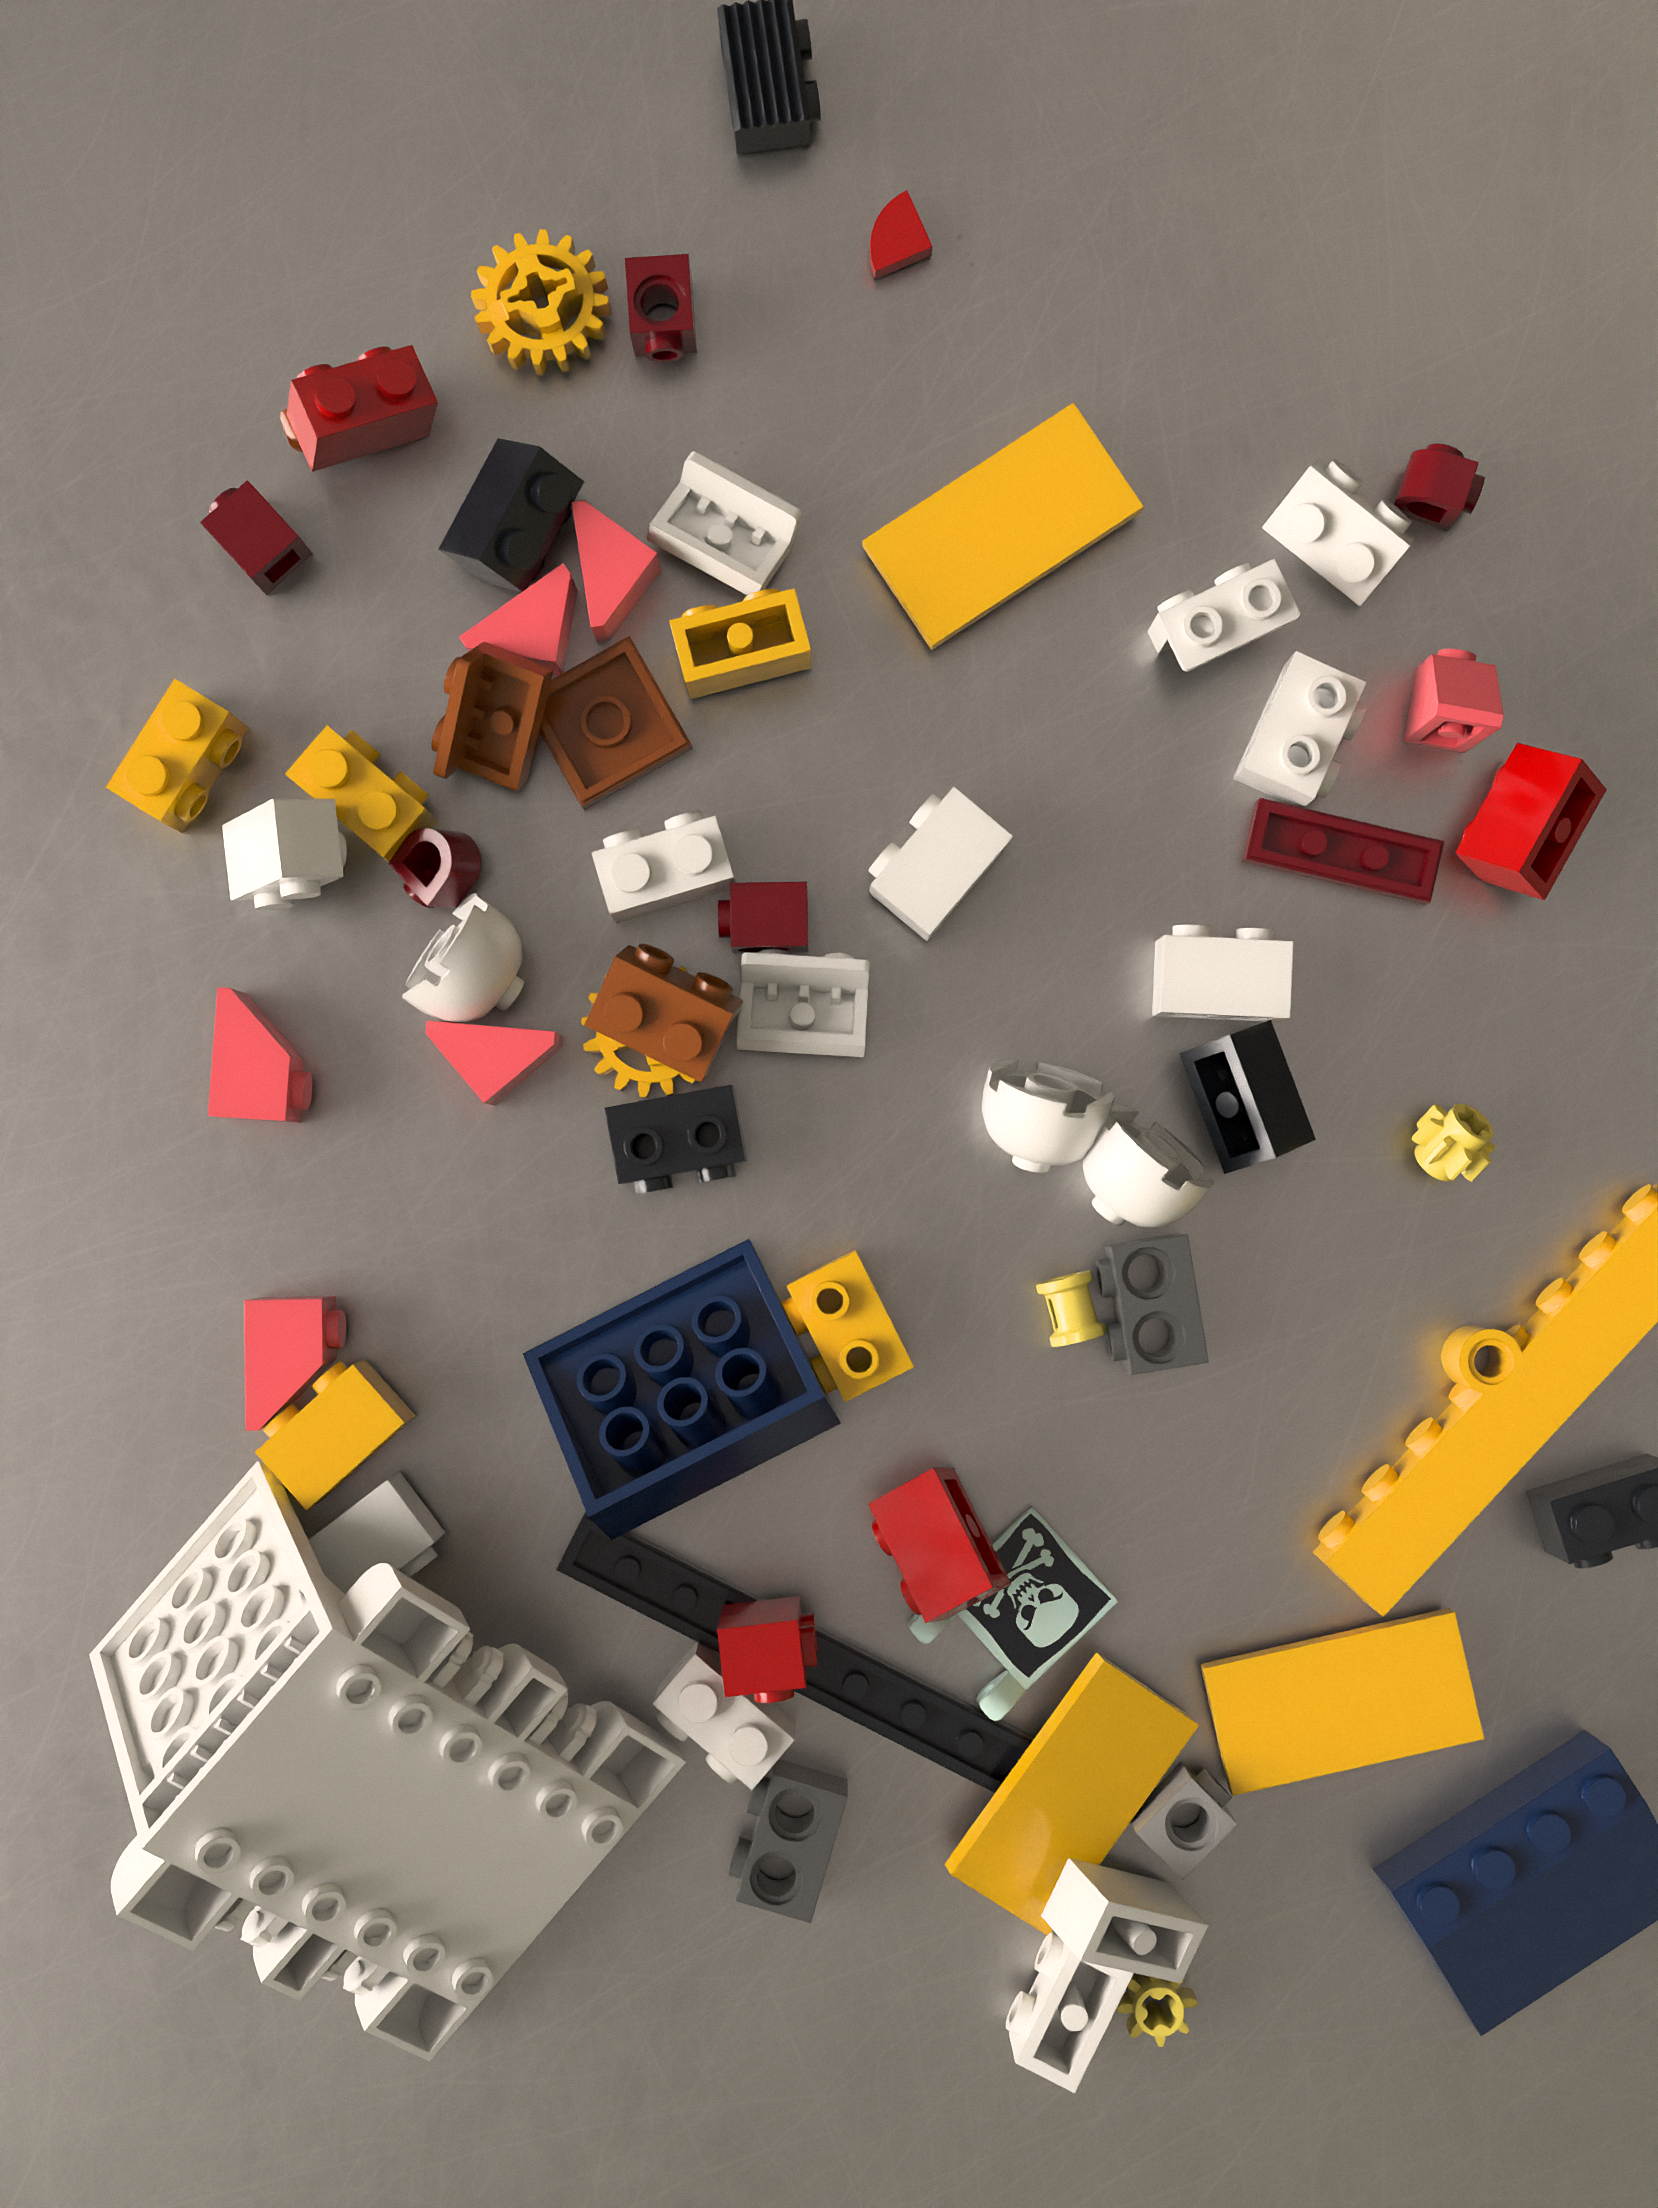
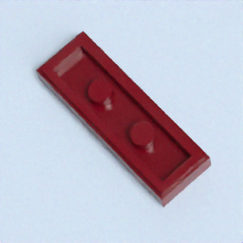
M1259 798L1255 802L1242 862L1426 905L1431 903L1445 841Z

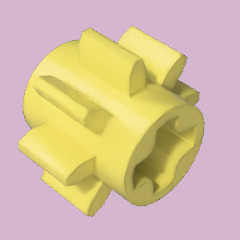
M1434 1104L1416 1123L1419 1130L1412 1136V1140L1418 1144L1414 1150L1415 1158L1419 1165L1432 1177L1441 1181H1450L1462 1173L1465 1178L1472 1182L1492 1162L1488 1155L1496 1148L1495 1144L1490 1142L1494 1135L1493 1128L1486 1117L1475 1108L1466 1104H1456L1446 1112L1438 1104Z
M1134 1973L1127 1986V1993L1123 1994L1116 2010L1122 2014L1132 2013L1126 2022L1130 2037L1134 2039L1144 2031L1154 2036L1158 2046L1163 2047L1165 2036H1169L1177 2030L1188 2034L1190 2031L1184 2018V2008H1192L1198 2005L1193 1989L1187 1987L1179 1988L1183 1980L1181 1983ZM1149 1995L1156 2000H1160L1164 1996L1166 1997V2001L1162 2005L1152 2000L1146 2005L1144 2004V2000Z

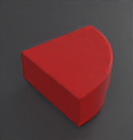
M908 190L893 198L882 209L874 223L870 239V266L875 280L932 256L933 246Z

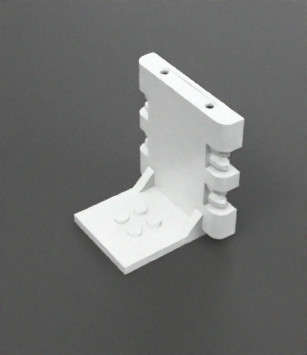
M259 1461L254 1464L89 1654L138 1834L122 1853L113 1872L111 1894L117 1916L193 1951L213 1927L228 1932L234 1927H238L240 1920L243 1921L249 1914L243 1925L241 1940L254 1945L253 1958L262 1984L301 2001L320 1978L333 1981L337 1977H341L342 1972L345 1970L343 1989L355 1994V2006L364 2031L429 2062L683 1767L686 1760L671 1739L609 1701H601L591 1707L587 1704L577 1703L571 1708H567L568 1688L557 1669L518 1644H507L499 1649L483 1646L474 1651L473 1656L467 1659L472 1650L474 1635L468 1632L470 1627L461 1610L387 1563H379L368 1569L350 1590L344 1594L323 1574L283 1484L266 1465Z

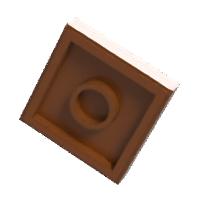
M630 636L551 680L539 732L584 810L693 749L691 742Z

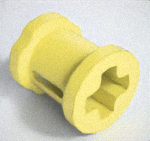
M1091 1270L1052 1278L1036 1284L1038 1294L1044 1295L1052 1320L1054 1333L1050 1336L1052 1347L1090 1340L1107 1333L1105 1323L1097 1321L1088 1284L1093 1281Z

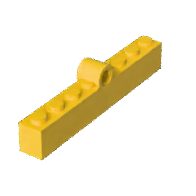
M1650 1184L1645 1185L1627 1200L1622 1207V1212L1626 1216L1610 1233L1603 1231L1584 1246L1578 1256L1582 1263L1566 1280L1563 1277L1558 1278L1542 1291L1535 1302L1539 1310L1523 1327L1520 1324H1516L1506 1332L1477 1325H1467L1456 1329L1448 1336L1442 1348L1441 1360L1446 1374L1456 1383L1448 1396L1452 1403L1436 1420L1432 1417L1427 1418L1410 1433L1405 1441V1445L1409 1449L1392 1467L1389 1464H1385L1367 1479L1361 1490L1365 1496L1348 1514L1345 1511L1337 1513L1321 1529L1318 1535L1321 1543L1312 1553L1367 1605L1383 1617L1658 1322V1184H1655L1653 1187ZM1485 1346L1489 1352V1363L1485 1369L1478 1372L1474 1365V1357L1477 1351Z

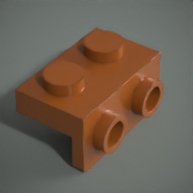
M484 641L463 656L456 657L449 666L444 680V692L449 694L446 714L438 722L432 737L431 747L433 751L437 752L433 774L447 779L458 769H462L514 791H518L527 784L554 669Z
M639 944L637 948L628 945L614 957L584 1026L702 1083L710 1070L732 1020L739 1013L744 1001L732 995L733 988L716 976L698 972L695 977L673 966L674 958L659 948L647 944Z

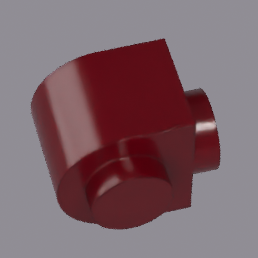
M1440 443L1430 444L1426 449L1416 450L1410 455L1394 505L1415 521L1449 531L1462 511L1471 514L1474 510L1484 485L1485 476L1475 474L1479 462L1464 458L1463 453L1457 448Z
M421 828L407 836L388 865L405 882L403 885L405 892L417 903L428 908H457L479 877L481 855L475 841L463 832Z

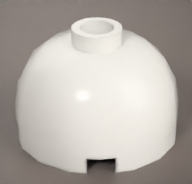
M474 893L468 896L452 913L462 922L458 926L451 925L445 932L439 929L407 979L405 986L410 990L402 994V998L423 1013L443 1022L467 1023L479 1020L493 1007L504 1012L517 998L524 985V980L516 975L523 960L521 938L514 924L496 906L479 894Z
M1006 1059L994 1062L989 1067L983 1091L982 1114L989 1135L998 1147L1013 1155L1012 1162L1024 1170L1045 1173L1050 1170L1051 1165H1066L1084 1158L1093 1146L1103 1126L1108 1122V1116L1115 1099L1113 1092L1101 1097L1100 1094L1103 1087L1101 1082L1075 1070L1054 1064L1037 1062L1036 1070L1038 1073L1016 1071L1019 1059Z
M1115 1104L1110 1110L1108 1122L1101 1129L1086 1156L1082 1158L1086 1183L1096 1195L1092 1200L1094 1208L1104 1218L1119 1226L1127 1220L1141 1227L1162 1228L1180 1220L1202 1200L1214 1185L1212 1179L1199 1180L1206 1171V1167L1185 1144L1157 1122L1151 1126V1131L1143 1129L1132 1122L1139 1111L1125 1105Z

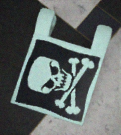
M1032 1506L1024 1511L991 1543L1011 1585L957 1613L962 1621L1007 1669L989 1682L976 1696V1702L979 1707L994 1721L1000 1720L1005 1716L1024 1692L1118 1603L1117 1599ZM913 1613L908 1618L907 1625L920 1642L927 1644L943 1631L955 1615L946 1620L925 1623L922 1615Z

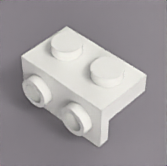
M693 451L684 462L680 483L650 523L646 540L743 594L749 595L766 588L791 551L802 512L779 495L766 491L730 471L726 466Z
M1318 459L1308 468L1262 528L1357 605L1361 606L1415 540L1416 536L1408 530L1412 521L1401 509L1388 500L1382 499L1377 505L1359 491L1358 488L1362 485V480L1341 462L1333 459L1327 465Z
M1275 558L1253 569L1249 563L1239 565L1219 576L1214 581L1216 586L1197 595H1194L1192 590H1188L1173 596L1159 605V613L1147 631L1157 653L1160 654L1172 648L1182 670L1188 672L1295 622L1300 616V610Z
M765 949L758 953H743L741 958L740 999L744 1002L738 1014L737 1050L864 1057L870 962L864 959H855L844 953H829L821 957L791 955L780 949Z

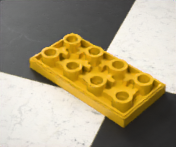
M1073 402L862 541V547L930 649L933 650L1139 515L1144 506Z
M1450 1608L1200 1664L1226 1781L1232 1796L1484 1739L1456 1614Z
M1096 1652L944 1865L953 1877L1048 1936L1053 1929L1041 1915L1068 1858L1096 1865L1101 1864L1199 1727V1724L1184 1711Z

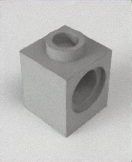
M1182 1762L1154 1788L1131 1820L1136 1834L1182 1880L1238 1825L1225 1806L1232 1799L1227 1790L1206 1769H1203L1195 1776ZM1186 1803H1195L1202 1807L1201 1815L1193 1825L1180 1828L1171 1824L1172 1815L1179 1806Z

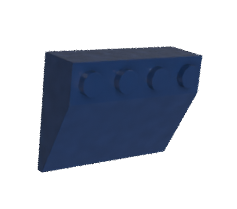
M750 1239L522 1353L586 1513L611 1540L841 1424Z
M1586 1730L1373 1868L1375 1874L1480 2036H1483L1658 1921V1824L1648 1804L1612 1749Z

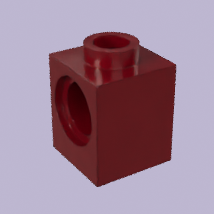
M689 254L625 258L629 331L635 357L646 356L648 360L654 362H672L681 359L683 353H697L693 283ZM660 303H667L677 308L676 313L665 321H655L646 316L653 306Z
M248 480L238 489L230 488L222 492L210 505L209 515L200 522L266 595L313 555L302 539Z
M807 882L730 883V900H718L719 938H730L733 954L758 953L765 949H780L788 953L809 952Z

